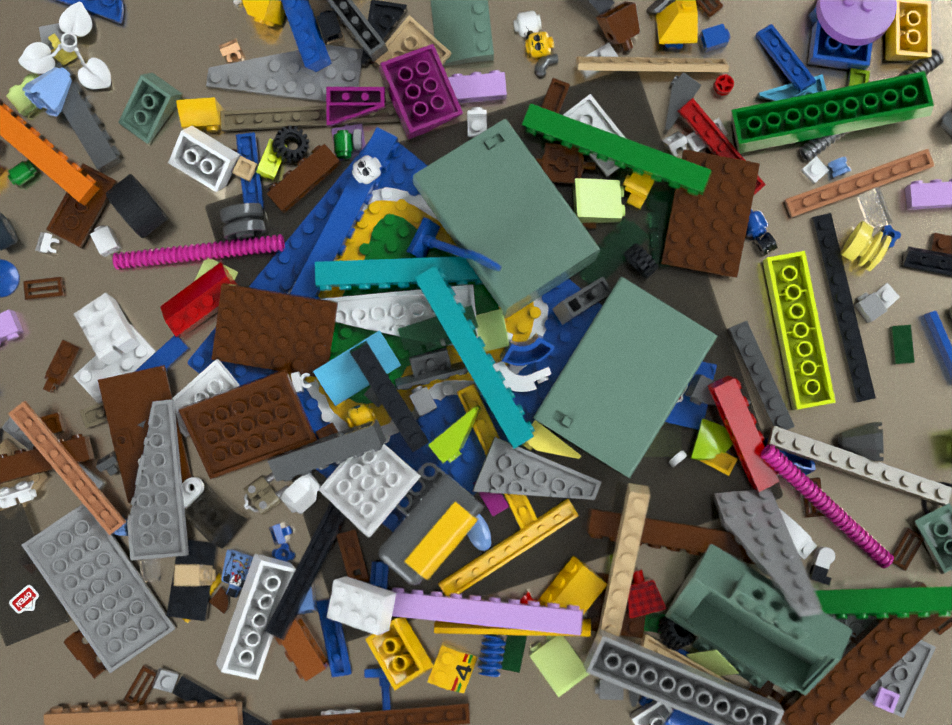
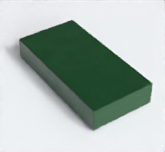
M911 325L891 326L894 364L915 363Z
M507 635L501 669L520 673L527 635Z

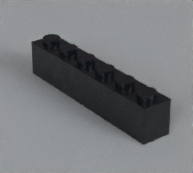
M364 341L351 349L350 354L411 451L414 452L429 443L425 433L368 342Z

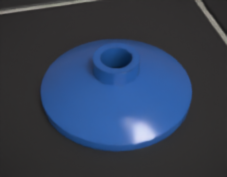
M0 260V297H6L16 290L19 284V273L12 263Z

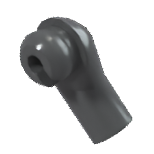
M557 53L543 56L538 60L535 65V71L538 76L546 74L548 65L559 63Z

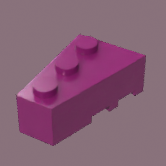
M326 87V126L328 127L386 108L385 87Z

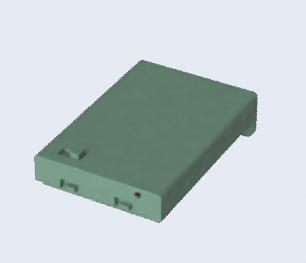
M503 119L413 175V185L456 246L477 252L502 267L501 271H495L470 258H466L503 311L502 314L505 319L588 267L597 259L600 252L599 246L507 119Z
M620 277L536 411L533 419L630 478L718 336L630 281Z

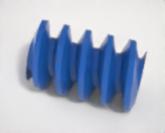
M483 634L488 641L481 643L486 646V649H480V652L485 654V656L479 657L483 664L477 665L482 670L478 674L499 677L501 673L497 669H501L502 665L498 662L503 661V657L499 654L505 653V649L500 646H505L506 641L502 639L504 638L502 636Z

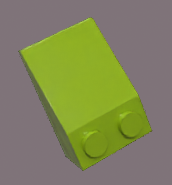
M479 405L471 409L428 445L442 463H445L447 460L451 463L461 455L460 450L464 447L481 408Z

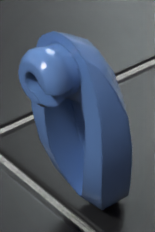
M479 514L477 516L479 520L467 535L477 549L486 551L491 546V534L486 521Z

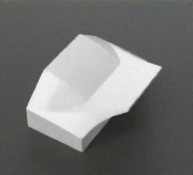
M309 473L301 476L283 492L280 499L292 513L298 512L302 514L316 501V494L321 485Z

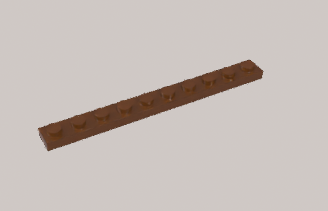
M469 703L273 719L272 725L470 724Z

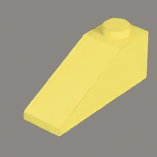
M536 420L532 423L535 429L532 433L534 437L523 443L524 447L530 451L534 449L536 451L580 459V454Z

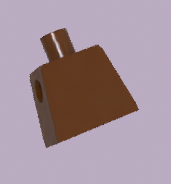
M624 1L596 17L610 43L621 44L623 51L633 48L631 38L640 32L635 2Z

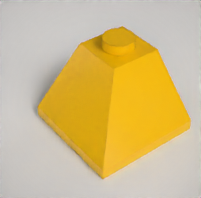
M676 0L663 11L656 14L659 44L697 43L698 12L696 0Z

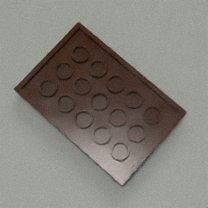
M683 149L681 159L712 170V174L703 195H691L687 193V189L682 187L675 189L661 264L737 278L760 163Z
M222 283L212 360L218 359L223 362L277 371L286 369L288 373L300 372V375L309 373L310 376L316 377L313 371L330 361L338 302Z
M286 369L179 409L180 415L210 479L315 442L317 439Z

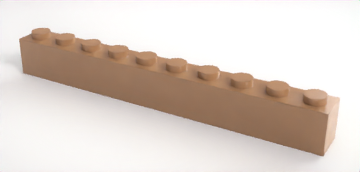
M226 699L224 702L206 700L204 703H197L195 700L186 701L185 704L170 701L158 705V702H150L146 705L130 703L127 706L110 704L108 707L94 704L88 708L74 705L64 709L62 706H54L44 714V725H243L242 701Z

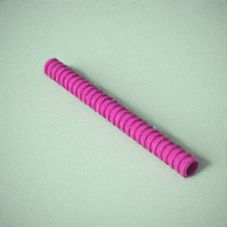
M279 234L277 237L272 235V237L266 236L264 238V236H261L260 238L255 237L248 240L246 238H243V240L237 239V241L233 239L231 242L226 240L225 242L219 241L217 243L215 241L213 244L211 242L207 244L202 243L201 245L197 243L195 246L194 244H190V246L184 245V247L179 245L178 248L176 246L172 248L167 247L166 249L161 247L160 250L159 248L149 249L148 251L144 249L143 252L141 250L137 252L131 251V253L126 251L125 254L124 252L114 253L112 261L115 269L119 270L120 267L125 269L126 267L132 268V266L134 268L138 266L143 267L144 265L149 266V264L151 266L155 264L160 265L161 263L165 265L167 262L168 264L178 263V261L183 263L184 260L189 262L196 259L201 261L202 258L204 260L208 258L213 259V257L218 259L219 256L221 258H225V256L231 257V255L236 257L237 254L239 256L243 254L248 255L249 253L254 255L255 252L256 254H260V252L264 254L266 251L271 253L273 250L274 252L278 250L282 252L285 249L283 236Z
M770 444L762 450L761 458L765 459V462L769 463L775 471H778V474L782 475L788 483H791V486L795 487L816 509L825 514L829 521L833 522L839 530H842V533L846 534L864 553H867V556L871 557L880 568L885 569L892 564L894 556L885 547L881 546L872 535H869L859 523H856L838 504H835L834 500H831L825 492H822V489L818 488V485L814 484L808 476H805V473L801 472L795 464H792V461L788 460L782 452H779V449Z

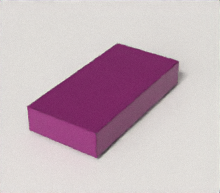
M478 492L492 517L509 507L502 493Z

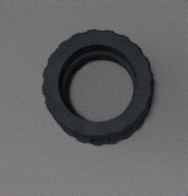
M132 174L126 176L105 193L112 206L141 238H145L168 220L161 207Z

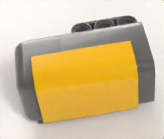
M425 463L417 471L421 476L417 481L421 482L422 489L420 492H415L411 488L405 496L409 499L407 507H402L399 503L396 505L406 517L379 549L381 560L411 585H417L424 579L428 580L476 524L479 520L477 516L485 508L478 499L434 463ZM427 466H432L435 469V474L432 477L425 475L424 471Z

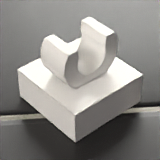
M676 132L662 140L664 147L670 150L674 156H678L676 153L677 148L680 147L682 151L683 149L686 150L684 144L688 143L685 135L680 132Z
M41 232L35 251L56 253L57 250L52 249L50 244L52 242L59 243V240L52 238V234Z
M300 372L291 373L296 393L304 392V388L312 387V384L304 383V379L310 377L309 373L300 375Z

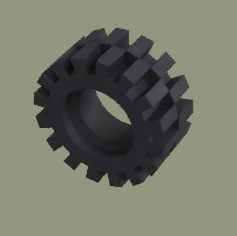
M291 125L287 129L285 126L282 127L273 140L274 153L277 152L276 156L278 158L282 156L281 161L283 162L285 159H287V163H291L292 160L293 163H296L298 160L300 161L309 148V139H306L307 134L303 135L302 129L297 131L298 127L296 126L293 129ZM291 139L297 143L298 148L291 150L284 145V141Z
M634 243L623 253L625 259L633 266L634 270L646 279L659 268L657 263H655L656 261L651 258L652 256L639 244Z
M666 616L659 620L658 627L660 628L657 629L658 633H661L659 637L660 639L663 638L664 641L662 643L664 645L667 644L668 649L679 650L691 644L693 641L692 637L694 636L692 632Z

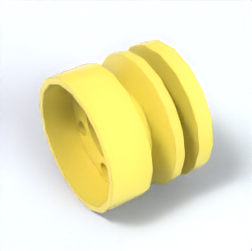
M861 221L847 239L841 255L850 261L860 256L858 265L862 267L866 263L865 269L870 272L885 256L892 237L885 235L882 238V231L872 236L874 227Z

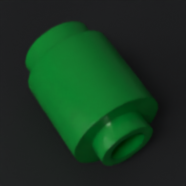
M338 130L333 135L334 153L338 159H349L353 153V136L348 130Z
M28 159L27 161L23 160L8 170L10 175L7 177L13 185L18 184L21 186L35 177L34 174L38 171Z

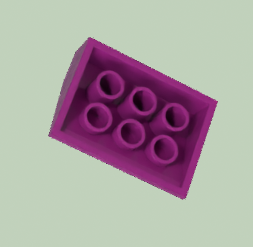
M434 44L380 63L379 73L407 139L424 134L463 114Z

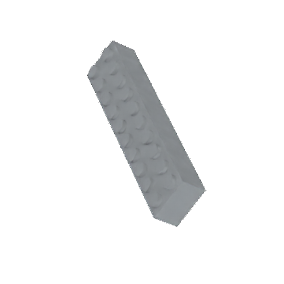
M599 629L583 664L587 673L713 725H779L785 712L780 704L601 629Z

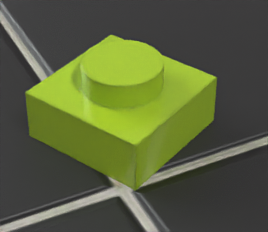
M851 68L849 70L847 86L869 82L870 71Z

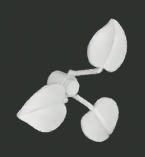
M82 2L71 5L62 13L59 19V27L64 34L61 37V44H58L53 53H51L48 45L35 42L24 50L18 60L19 64L26 70L37 74H44L55 67V61L52 57L56 56L61 49L66 52L75 51L81 64L84 66L78 72L79 81L84 87L88 89H105L111 85V75L105 63L97 58H91L86 64L77 48L76 36L83 37L92 29L91 17Z

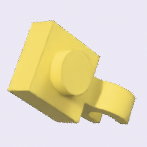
M55 33L48 37L54 47L51 50L52 53L56 50L58 44H61ZM61 49L54 57L58 62L65 65L78 56L75 51L66 52Z

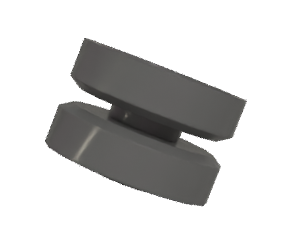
M260 203L237 204L225 207L219 211L221 221L226 223L222 228L225 239L250 238L266 232L265 222L259 219L263 215Z

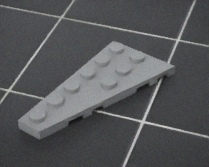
M494 437L472 491L595 500L602 482L520 447L513 448L511 443Z

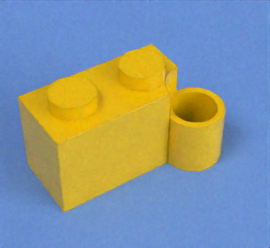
M632 173L631 176L627 175L623 185L626 186L624 190L631 193L627 201L628 204L641 209L654 183V180L650 179V175L643 174L641 176Z

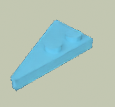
M823 74L814 77L816 80L814 85L800 93L791 83L757 94L758 98L777 101L827 91Z

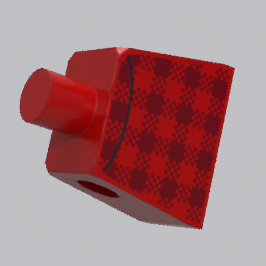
M642 569L635 570L627 600L628 617L634 618L665 610L666 606L654 579H644Z

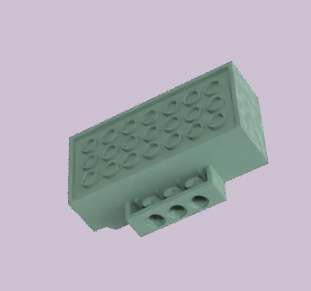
M710 544L686 577L665 615L697 636L692 645L699 652L717 650L739 672L736 675L746 679L750 684L761 688L769 680L787 692L797 690L805 696L841 660L853 631L823 611L817 615L799 616L785 599L784 593L779 588L776 589L772 584V580L713 544Z

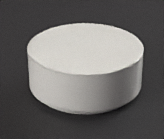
M680 451L669 460V464L674 468L688 455L684 451Z

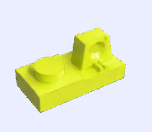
M269 139L256 173L261 174L260 176L263 178L274 180L282 156L279 158L276 156L277 152L274 153V147H272L274 141Z

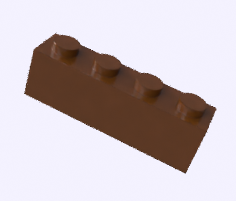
M325 143L322 146H316L311 152L312 155L307 159L306 157L301 159L297 164L298 167L293 171L289 170L283 175L282 181L276 182L269 187V192L266 194L284 214L341 165L340 160Z

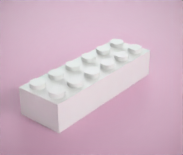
M254 554L216 662L221 672L258 680L273 639V635L266 633L265 629L296 570L290 562Z

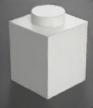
M101 225L94 229L95 232L90 234L100 255L104 257L122 249L112 228L109 226Z

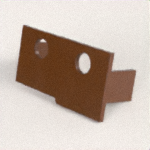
M79 629L67 637L63 643L76 660H80L95 679L106 670V667L102 662H97V654L91 645L82 642L84 635Z

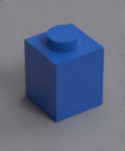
M724 23L701 31L699 37L704 53L727 46L730 40V33L728 29H725Z

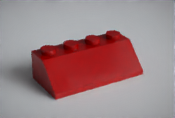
M222 262L160 306L164 320L175 337H184L218 312L222 283L237 285Z

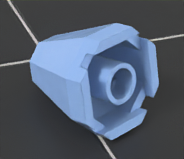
M54 67L28 82L22 90L39 109H42V107L46 108L45 113L57 117L62 111L72 80L70 73L66 69Z

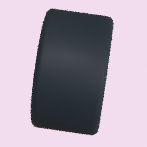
M0 213V250L2 251L17 243L18 239L8 219Z

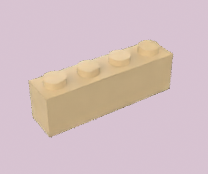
M175 565L174 586L212 585V581L216 579V570L213 569V565Z

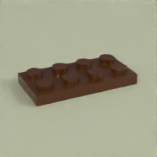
M84 163L80 167L83 169L81 173L84 176L89 174L97 181L95 185L100 189L85 206L66 192L46 228L51 233L80 248L85 243L108 201L105 193L117 184L116 180Z

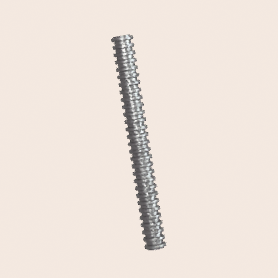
M933 49L931 51L932 57L918 60L917 63L912 64V66L908 67L907 70H904L898 76L923 71L927 75L934 68H937L939 64L944 63V57L940 51ZM845 133L815 138L814 140L811 139L809 143H805L804 146L799 148L800 153L805 160L811 161L812 157L815 158L817 154L821 153V150H826V147H830L831 143L834 144L836 140L840 139V136H845Z

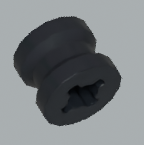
M769 232L765 233L762 238L754 240L755 246L762 256L767 255L768 251L778 248L775 239Z

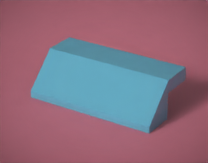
M380 330L313 371L335 406L370 385L350 354V350L367 341L387 374L401 366Z

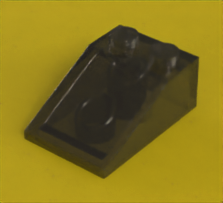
M202 479L204 491L185 509V517L211 544L223 549L248 519Z

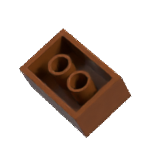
M300 615L295 617L284 641L275 637L279 645L283 644L286 649L285 655L290 662H294L297 667L295 669L300 679L304 678L305 682L328 667V659Z

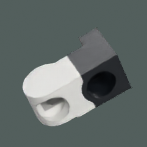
M819 547L815 551L808 573L809 579L829 586L832 578L827 577L830 564L835 560V553L831 548Z

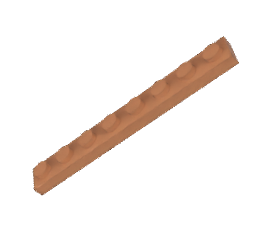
M925 149L787 198L784 202L790 218L925 171L933 168L935 165L929 149Z
M23 401L8 413L109 535L126 523L125 519L26 401Z

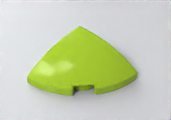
M702 418L691 459L711 460L717 454L727 452L733 444L727 429Z

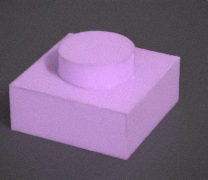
M880 686L873 705L893 713L900 695Z

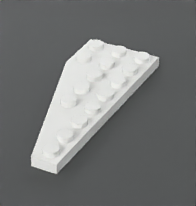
M473 285L452 286L456 294L453 298L456 303L461 302L466 311L463 315L466 320L471 319L476 328L473 332L478 337ZM421 289L322 299L338 302L336 322L376 332L380 330L381 333L437 346L453 345Z

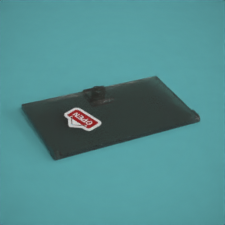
M22 503L0 511V634L5 646L70 621L64 606L22 547L23 543L35 536Z

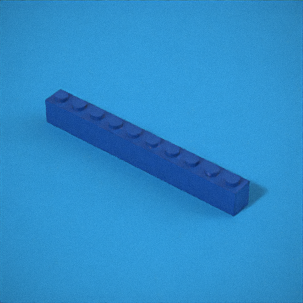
M376 127L361 158L365 155H369L372 158L376 157L382 165L380 167L382 174L383 170L387 171L391 161L389 159L391 155H395L399 148L398 137ZM353 174L351 175L290 294L320 299L318 296L320 288H316L315 262L337 261L338 256L344 254L347 248L345 243L348 238L351 239L356 230L354 228L356 222H360L363 218V209L365 205L370 204L373 198L371 193L374 187L378 188L382 181L380 176L369 184H364L363 182L359 183Z

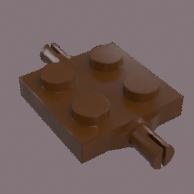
M545 143V153L542 159L535 158L552 183L574 184L576 178H581L584 169L595 170L596 162H584L583 154L578 152L579 149L575 147L568 149L560 144Z

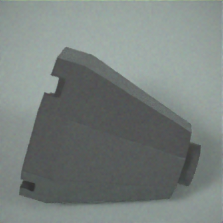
M872 422L843 432L842 437H838V448L873 461H884V457H880V453H884L883 429H878V426H882V422Z

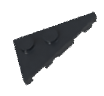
M371 0L368 22L383 41H385L406 12L407 5ZM363 49L361 66H367L371 58Z

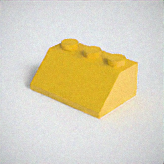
M896 0L895 18L885 32V60L904 62L932 57L931 1Z
M573 556L538 599V602L544 606H547L548 603H558L559 607L567 608V605H578L579 609H584V615L608 584L587 564Z
M405 617L392 620L389 631L380 635L372 634L365 639L394 691L434 667Z

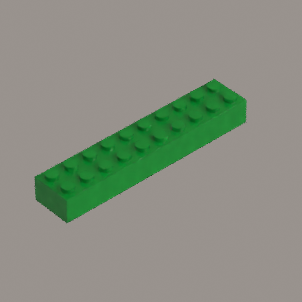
M923 71L732 109L731 121L738 152L744 153L928 117L932 114L934 103L926 73Z

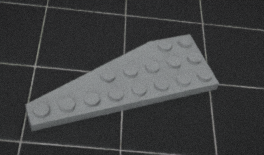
M325 45L332 64L318 72L305 68L299 50L209 67L206 87L326 103V87H359L363 49Z
M174 400L154 401L148 421L147 437L144 440V452L141 455L136 477L135 494L131 501V512L127 519L131 560L189 555Z
M766 488L761 492L744 490L714 493L713 499L724 528L728 532L731 531L738 544L743 545L747 550V555L764 575H768L773 580L772 584L776 589L779 588L784 593L785 599L799 616L820 614L822 608L771 488Z

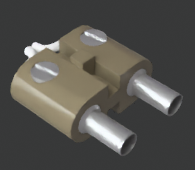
M273 473L266 477L261 475L243 488L246 492L244 507L246 510L259 511L264 515L282 502L280 498L288 486L286 485L276 493L269 484V482L275 479ZM247 496L253 501L257 509L247 506Z

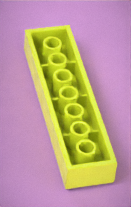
M805 251L768 257L763 260V266L792 410L836 403Z

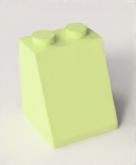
M582 178L574 180V213L581 223L621 222L622 216H625V205H621V197H624V187L620 186V180Z
M546 636V641L542 644L538 642L530 648L529 656L557 696L560 697L590 673L586 672L583 665L584 662L564 636Z

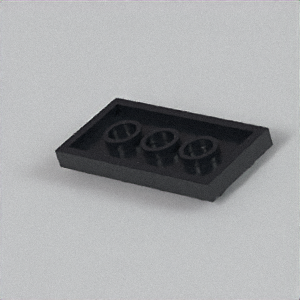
M188 540L189 555L176 556L175 565H213L214 569L218 544ZM174 565L166 616L206 621L211 585L174 586Z

